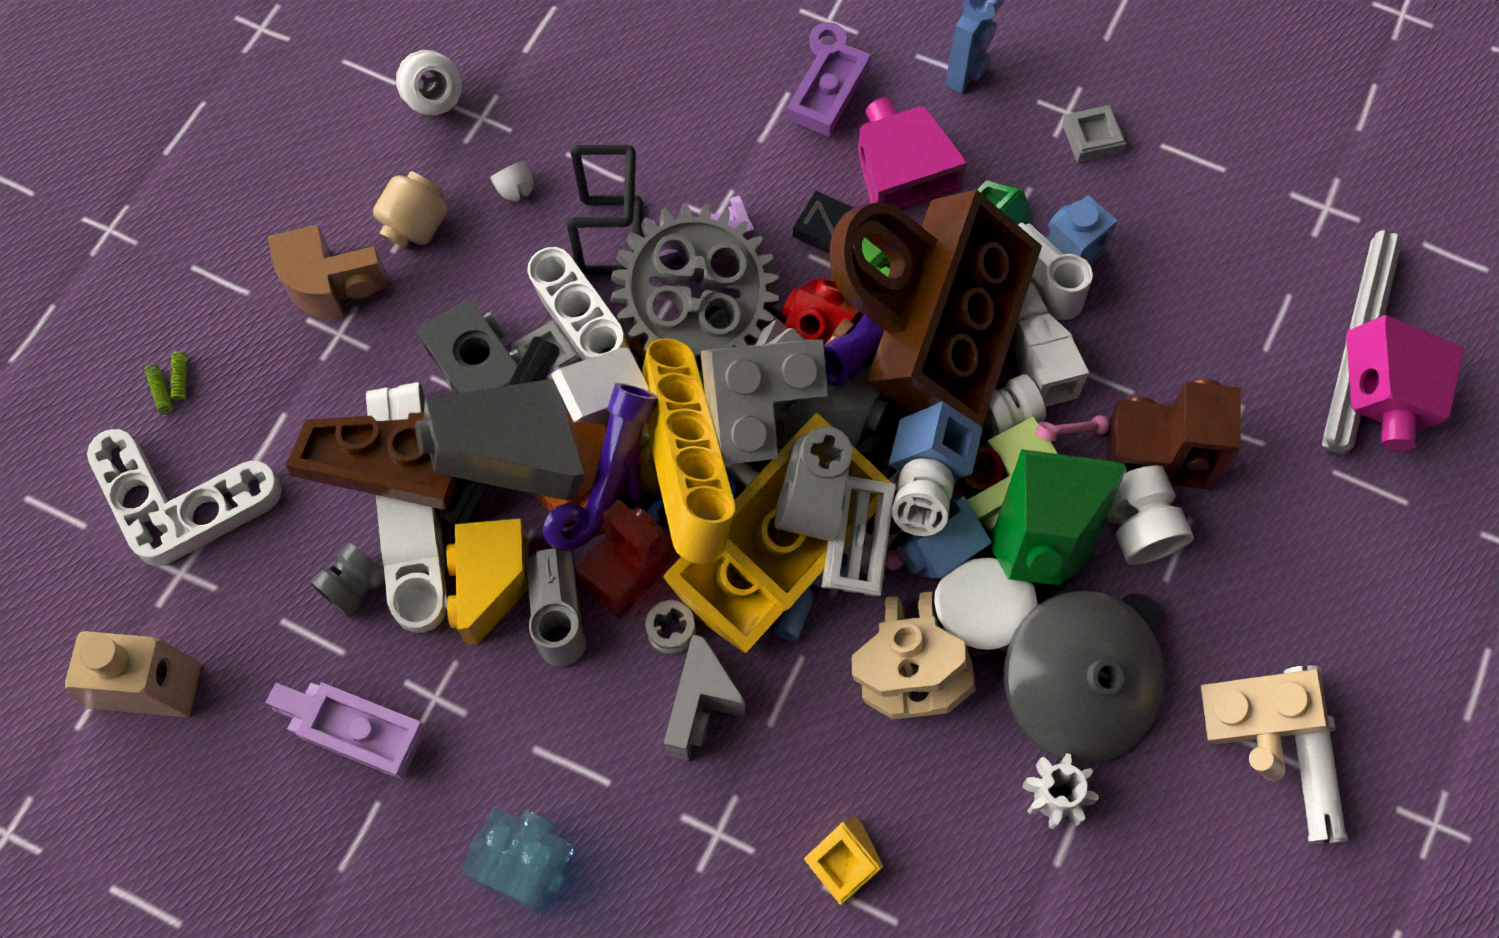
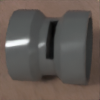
M347 542L336 553V562L333 564V567L331 569H320L309 580V583L330 604L350 619L361 607V597L368 591H377L384 584L385 574L364 552L351 542Z

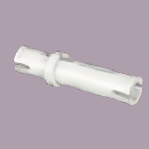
M1302 666L1286 669L1284 673L1303 671ZM1307 666V670L1317 669L1321 675L1323 674L1320 666ZM1328 716L1330 731L1295 735L1309 830L1308 841L1312 844H1323L1324 840L1327 839L1329 843L1348 841L1330 732L1335 730L1334 717Z

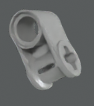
M822 426L801 436L793 444L785 482L777 503L775 514L776 529L827 541L835 539L843 517L844 493L852 459L851 443L841 430ZM822 444V453L830 456V462L819 466V457L811 454V448Z

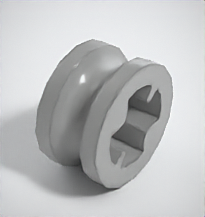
M667 600L653 606L647 614L645 622L649 642L655 650L666 655H676L689 649L692 635H696L693 613L688 606L679 601ZM673 616L679 617L680 627L685 629L683 634L673 632L669 639L662 638V630L660 626L657 627L658 623H669Z

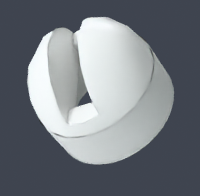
M525 160L517 162L490 177L497 192L509 201H519V191L524 197H528L533 190L534 181L532 173Z

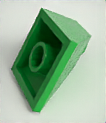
M1021 449L990 538L992 543L989 544L1008 580L1061 585L1089 564L1127 469L1125 465L1120 462Z

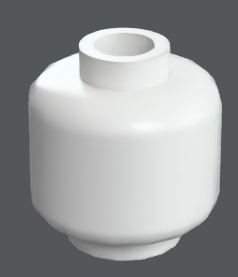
M420 50L411 53L401 62L396 75V86L400 97L410 108L423 115L437 116L448 112L457 104L462 93V78L458 67L450 58L436 51ZM430 72L433 76L427 78L424 73ZM420 78L423 80L422 89L419 87ZM434 82L433 86L428 89L429 83Z

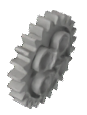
M685 203L680 209L678 219H674L666 208L662 209L659 215V227L646 217L641 225L645 238L632 232L629 233L626 242L634 252L619 250L616 260L627 269L612 272L611 281L624 286V288L612 293L611 302L626 304V308L617 315L616 319L619 323L633 322L634 326L627 336L628 341L636 340L642 336L647 340L642 351L643 356L646 355L647 347L651 342L664 338L674 339L691 348L702 370L701 350L748 346L744 338L757 343L762 332L755 324L769 325L774 320V316L763 309V307L773 306L779 301L778 295L766 291V288L774 285L779 280V275L764 273L763 269L774 257L772 254L758 256L755 252L763 240L761 236L754 237L748 241L743 237L748 222L743 221L733 229L728 226L730 215L728 210H725L717 221L711 219L709 204H704L699 216L693 217L688 204ZM666 249L677 250L683 255L686 266L679 270H671L662 264L659 253ZM715 257L728 258L735 266V276L731 278L718 276L711 267V259ZM651 278H657L662 282H665L667 284H673L674 286L667 285L655 287L649 283V280ZM690 279L699 280L698 286L704 290L697 299L691 297V288L686 287ZM736 290L739 292L740 298L734 299L717 291ZM659 299L673 301L679 309V318L673 321L661 320L653 310V303ZM717 306L725 310L729 316V327L724 329L712 327L705 318V309Z

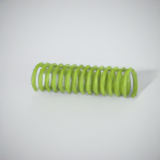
M176 351L171 354L172 389L170 390V397L174 400H186L187 354Z
M155 364L148 365L144 368L146 370L145 374L158 413L167 414L173 409L160 367Z

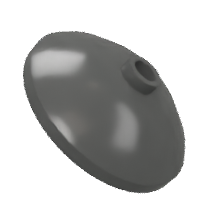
M1076 591L1063 593L1047 599L1031 610L1022 620L1008 646L1004 665V684L1011 712L1022 731L1031 741L1056 757L1063 759L1066 753L1071 754L1072 761L1093 763L1109 760L1125 753L1147 734L1162 704L1165 688V669L1157 639L1139 613L1113 596L1094 591ZM1103 667L1107 670L1109 676L1108 682L1104 687L1098 681V673Z

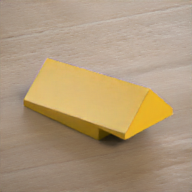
M817 412L778 452V459H772L735 498V514L721 558L713 563L697 564L680 557L663 576L682 602L689 607L697 620L744 653L748 652L783 611L788 610L824 570L827 540L775 528L777 503L785 482L793 444L801 436L810 433L814 429L822 426L832 427ZM822 444L811 448V454L819 457V466L830 462V456L822 453ZM852 446V459L848 476L893 484ZM851 489L844 547L848 544L851 537L857 492L854 489ZM870 493L866 522L876 512L878 498L876 493Z

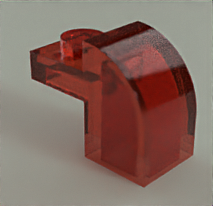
M618 499L603 514L606 537L576 566L580 587L620 620L657 580L668 564L675 548L671 535L658 525L647 512L637 506L631 510Z

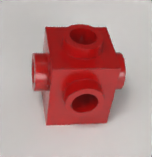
M829 278L813 279L799 289L794 288L789 294L782 310V316L787 318L785 323L787 328L795 329L805 340H823V345L828 342L835 329L845 318L855 326L864 315L848 303L840 293L835 281Z

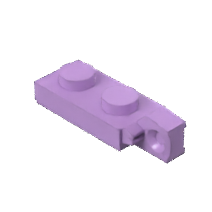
M322 682L320 686L310 683L305 694L275 683L265 702L273 707V711L292 718L287 729L295 733L300 739L403 780L427 730L425 724L418 720Z

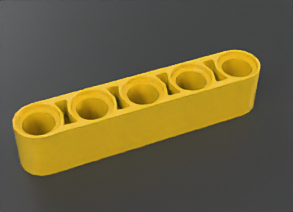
M668 338L657 339L647 347L642 375L649 387V392L657 396L650 422L645 423L671 538L676 552L683 559L697 564H709L719 560L724 553L735 514V502L694 353L690 347L678 340Z

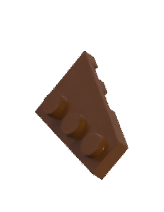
M424 412L409 413L408 419L376 421L372 415L305 420L286 462L287 470L290 476L442 510H447L458 481L456 477L436 474L430 453H420L416 438L415 422L423 420Z

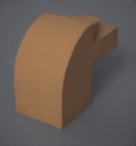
M318 225L268 236L273 267L293 303L311 316L324 319L342 318L344 316L340 300L366 298L376 291L389 289L386 271L375 246L331 256V251Z

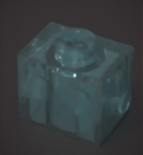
M493 806L479 835L473 837L468 848L470 853L460 872L470 881L542 915L553 893H558L564 883L565 876H563V872L574 850L567 840L552 834L555 825L547 819L527 810H524L521 817L518 818Z

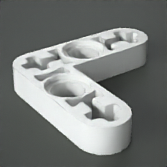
M120 429L103 431L94 437L88 447V461L129 547L144 562L152 566H163L172 563L268 512L277 504L281 497L282 487L280 481L268 465L260 461H248L233 467L168 502L142 448L127 432ZM118 447L121 449L120 458L124 466L129 470L124 473H120L110 462L112 459L111 451ZM257 479L260 482L261 492L252 497L249 493L248 483L251 480ZM139 485L148 487L149 494L145 503L133 509L124 507V496L131 488ZM228 491L232 494V499L238 505L233 509L223 497V494ZM205 502L218 503L219 512L212 522L205 525H197L193 522V513L199 505ZM150 520L163 533L161 536L163 544L155 549L150 545L153 542L152 536L148 528L143 524Z

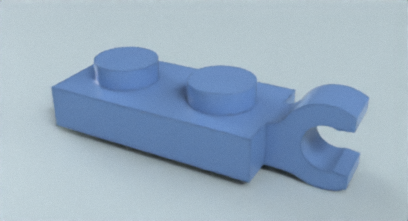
M961 0L963 14L954 29L946 87L962 94L972 78L980 80L991 59V54L986 52V49L997 29V23L992 21V19L1004 3V0Z

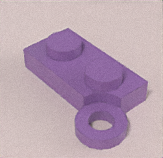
M826 22L815 26L811 30L809 45L817 57L787 106L786 120L830 137L870 67L871 54L848 46L845 30L838 24ZM824 36H831L836 39V42L832 45H825L820 42V39Z

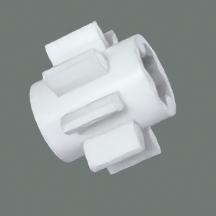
M1066 753L1059 764L1054 766L1045 757L1040 758L1036 768L1042 779L1028 777L1022 786L1025 790L1034 792L1035 801L1027 810L1028 813L1034 814L1041 811L1044 815L1048 816L1050 829H1055L1061 819L1066 816L1069 817L1072 823L1078 826L1085 820L1084 812L1079 807V804L1093 805L1099 797L1095 792L1087 790V780L1093 773V770L1089 768L1080 771L1077 767L1071 765L1072 758L1071 754ZM1053 784L1056 787L1066 784L1070 788L1071 793L1067 798L1065 796L1054 798L1049 790Z

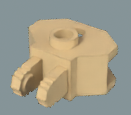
M932 592L920 593L918 601L920 618L905 619L904 606L898 596L886 597L885 622L879 623V633L852 655V676L856 682L862 685V698L864 702L891 719L950 713L976 690L975 671L965 641L938 627V616L934 603L935 597ZM912 691L919 693L928 692L927 697L922 701L916 702L910 699Z

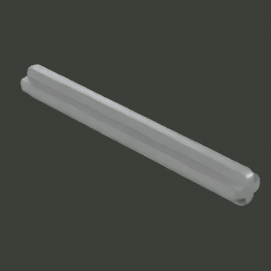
M1381 230L1375 234V237L1370 242L1350 329L1384 316L1386 313L1402 245V239L1397 233ZM1347 342L1322 439V446L1326 451L1335 452L1339 455L1348 454L1350 449L1354 447L1361 415L1355 413L1351 407Z

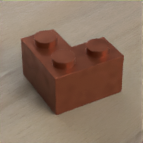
M1203 379L1194 382L1185 381L1173 405L1159 404L1153 399L1146 397H1133L1127 400L1119 399L1109 419L1110 430L1108 431L1107 461L1123 463L1127 468L1125 473L1145 466H1163L1171 486L1212 490L1240 449L1241 387L1223 386L1219 381Z

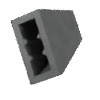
M554 379L425 399L423 420L415 422L416 438L420 453H430L436 474L562 500L577 499L584 471L562 396Z

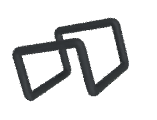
M626 144L576 145L571 149V158L581 202L586 205H624V217H574L567 221V230L574 261L584 275H612V272L615 270H626L627 268L623 265H585L578 228L628 227L633 222L632 233L642 236L643 201L635 195L636 150L631 145ZM581 155H626L624 195H589Z

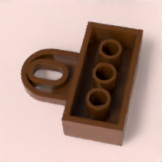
M977 189L931 200L922 226L898 207L883 202L859 206L844 214L833 231L830 243V266L834 281L848 303L884 329L866 382L910 414L943 401L982 427L1042 245ZM864 238L887 256L890 264L888 277L865 259L862 251Z

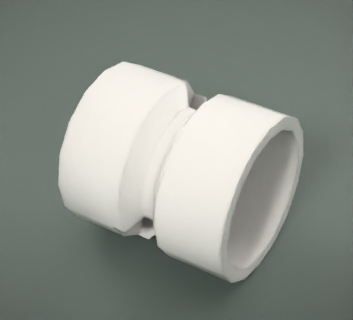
M1145 466L1125 473L1110 510L1109 521L1113 524H1120L1115 536L1129 565H1139L1159 560L1183 549L1194 539L1181 507L1171 506L1176 495L1163 466Z

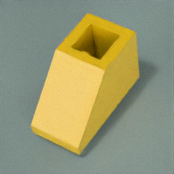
M521 519L455 524V543L447 545L446 556L449 575L456 576V595L448 596L447 612L450 627L457 628L466 645L478 644L529 590L526 558H529V539Z

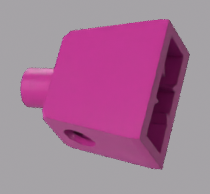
M888 97L877 99L867 107L866 114L870 122L860 128L858 156L870 204L883 202L904 210L961 191L966 161L926 108L919 106L898 113L892 99Z
M1387 315L1347 331L1346 342L1352 409L1359 415L1382 423L1381 446L1391 451H1409L1414 449L1417 430L1445 422L1450 416L1463 355V346Z

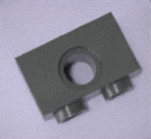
M470 298L416 329L426 353L454 394L507 386L522 358L516 348L509 351L506 350L499 340L504 337L503 331L492 313L487 310L481 314ZM479 356H487V357H488V358H487L483 363H481V364H478V365H470V364H469V362H470L472 359L476 358V357H479Z

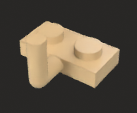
M1317 669L1201 685L1208 741L1216 745L1257 740L1258 747L1251 751L1249 762L1256 771L1269 781L1276 782L1281 780L1286 772L1281 742L1282 736L1330 731L1322 677Z

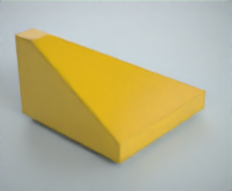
M857 816L842 822L804 858L840 905L844 904L883 868V864L862 822Z

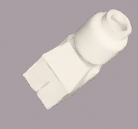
M1030 282L1011 342L1019 374H1026L1034 381L1041 393L1044 405L1047 407L1077 399L1089 371L1072 338L1073 335L1049 313L1047 314V307L1037 287Z

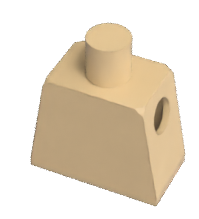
M83 631L78 634L65 680V688L87 709L189 718L202 664L158 638ZM167 672L164 683L159 686L156 677L158 678Z

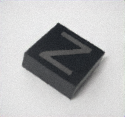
M815 190L793 226V237L830 254L831 238L837 223L844 214L854 207Z

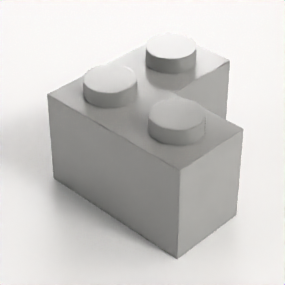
M798 340L701 350L705 396L724 465L778 459L773 402L828 396L823 340Z

